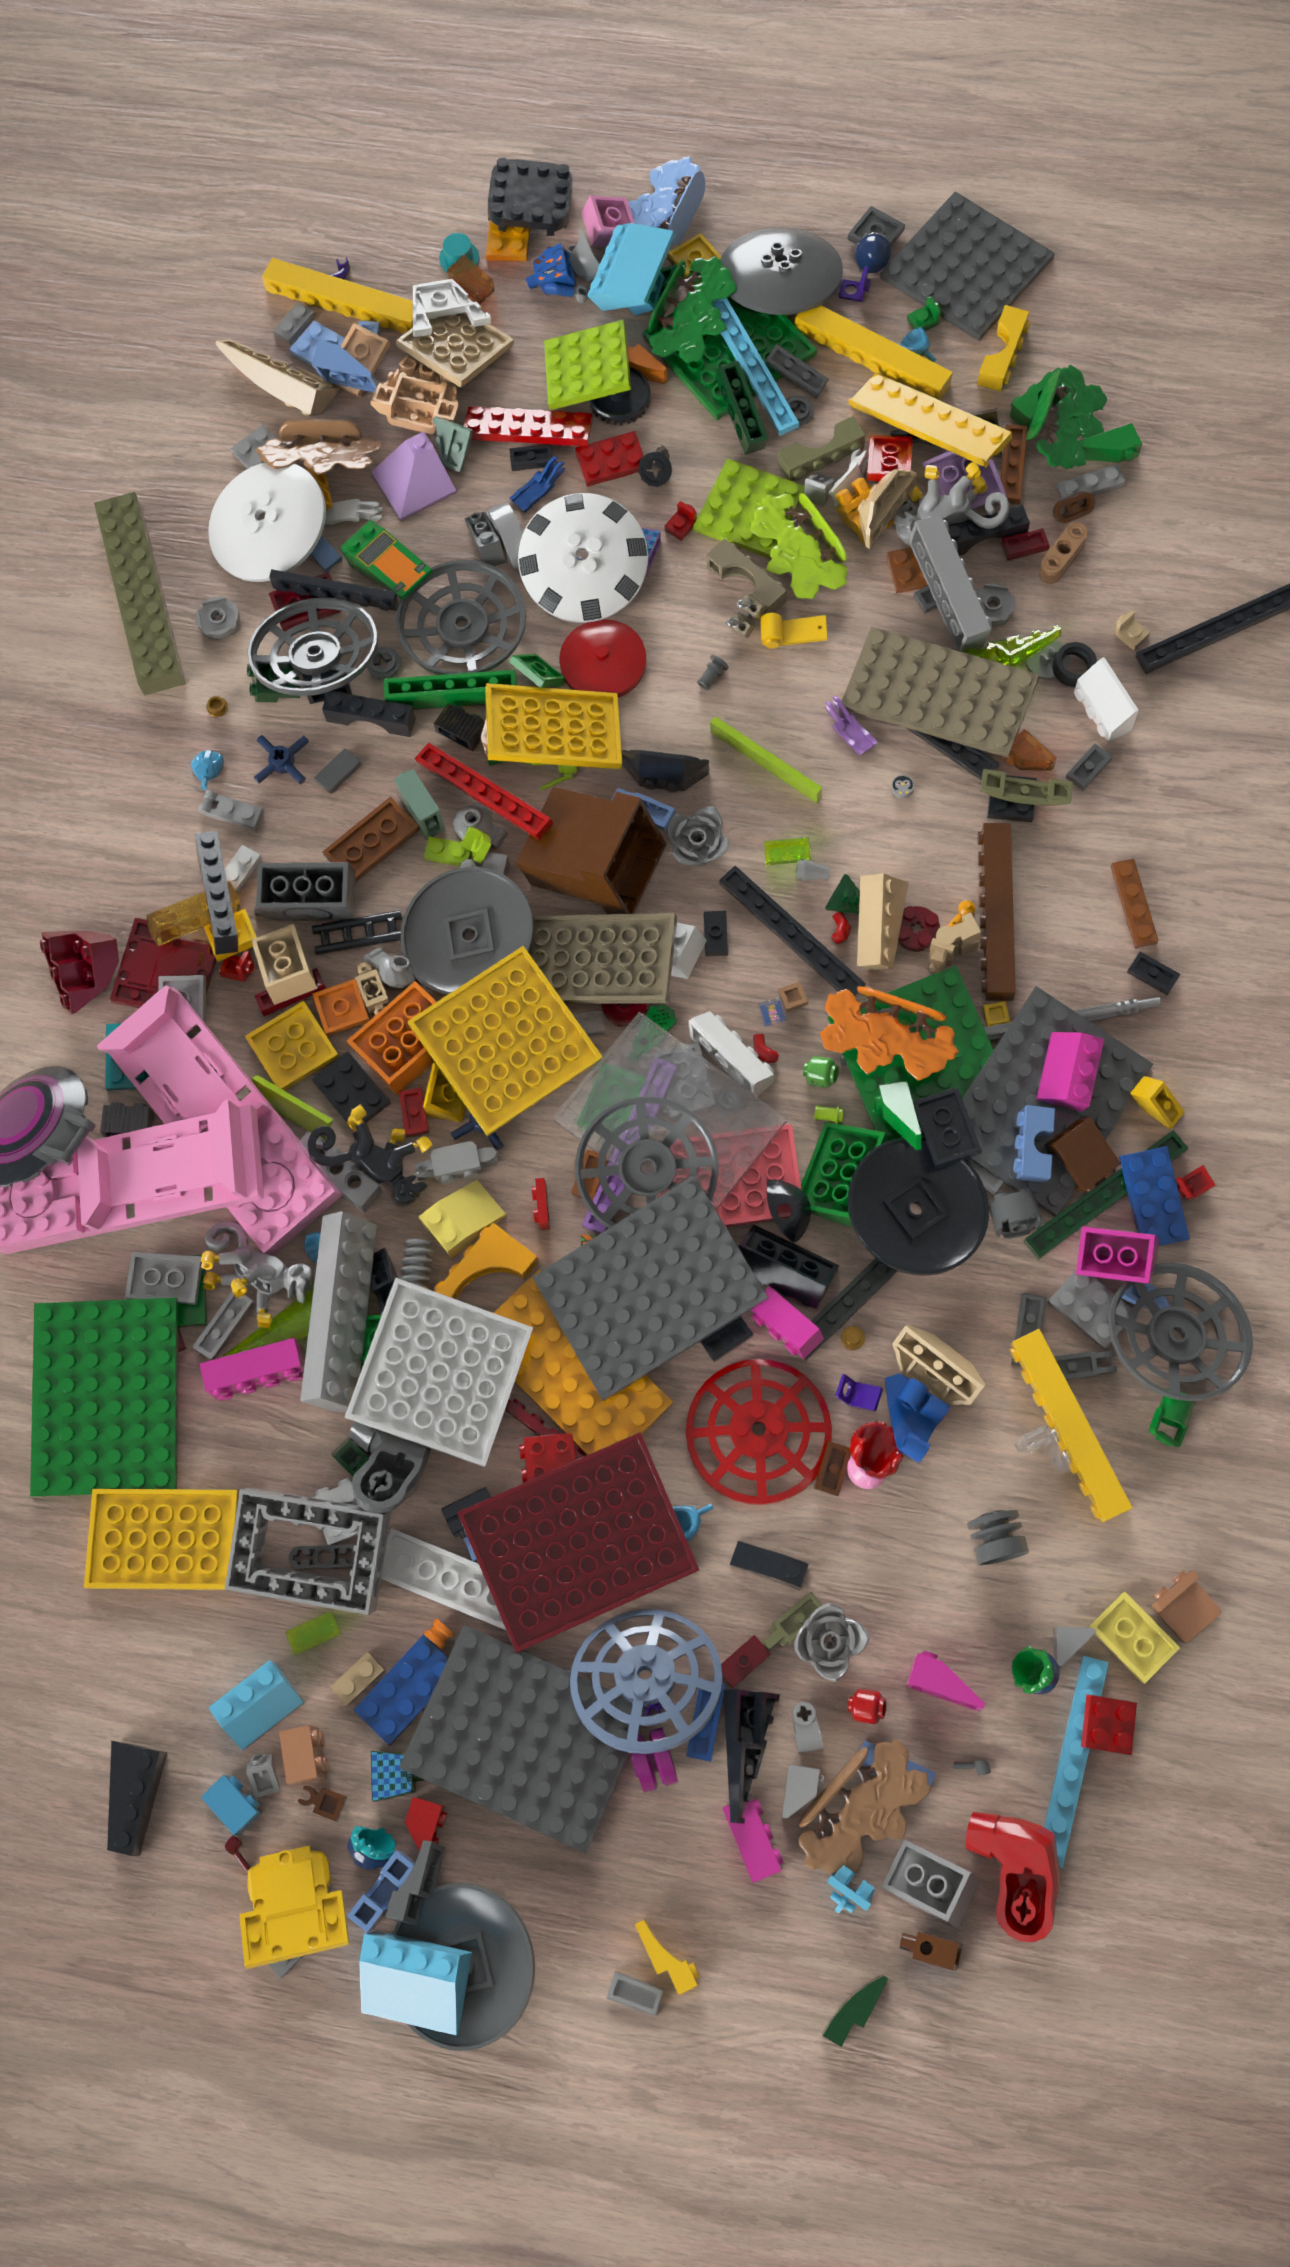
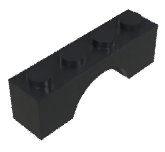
M1020 505L1009 508L1006 520L998 527L991 529L982 528L969 519L948 525L949 535L951 539L956 541L957 553L961 556L965 555L971 547L983 540L1006 538L1028 532L1030 521L1024 506ZM1000 511L995 512L993 515L987 514L982 517L990 519L996 517Z
M336 691L327 692L322 707L327 722L348 726L352 721H366L384 728L389 734L411 737L416 720L412 705Z

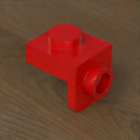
M244 951L242 957L233 955L226 958L219 969L220 977L245 982L249 974L254 970V961L250 952Z
M1205 1165L1200 1166L1184 1177L1176 1179L1179 1184L1177 1185L1179 1194L1182 1198L1187 1197L1188 1200H1194L1217 1186Z

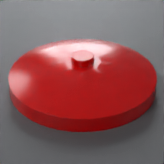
M608 619L587 622L574 629L563 642L559 656L561 673L566 680V684L572 690L617 693L618 698L628 694L639 684L645 673L647 663L645 646L640 636L626 624Z

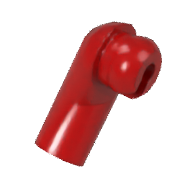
M836 912L832 918L838 927L836 933L832 934V940L836 944H841L848 939L851 926L843 912Z

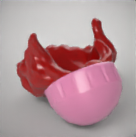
M878 1421L865 1423V1426H860L856 1430L850 1442L851 1458L847 1466L848 1476L860 1488L875 1489L883 1483L886 1476L893 1475L898 1471L899 1464L902 1462L904 1455L897 1448L892 1426H887L884 1421L880 1424Z

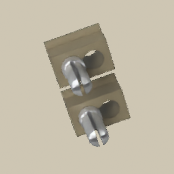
M751 592L745 594L743 599L737 602V606L743 608L748 614L745 616L739 611L726 621V625L731 626L746 638L750 636L756 626V623L749 619V617L754 616L760 619L767 608V604Z

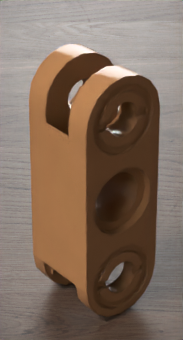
M1079 522L1071 523L1044 556L1039 572V577L1044 583L1054 584L1058 582L1083 550L1088 535V530L1084 524Z

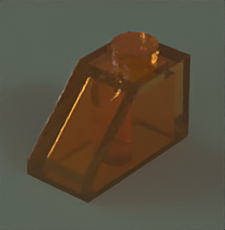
M1026 729L1017 735L1009 758L1004 757L1009 765L1015 766L1018 770L1051 771L1057 759Z

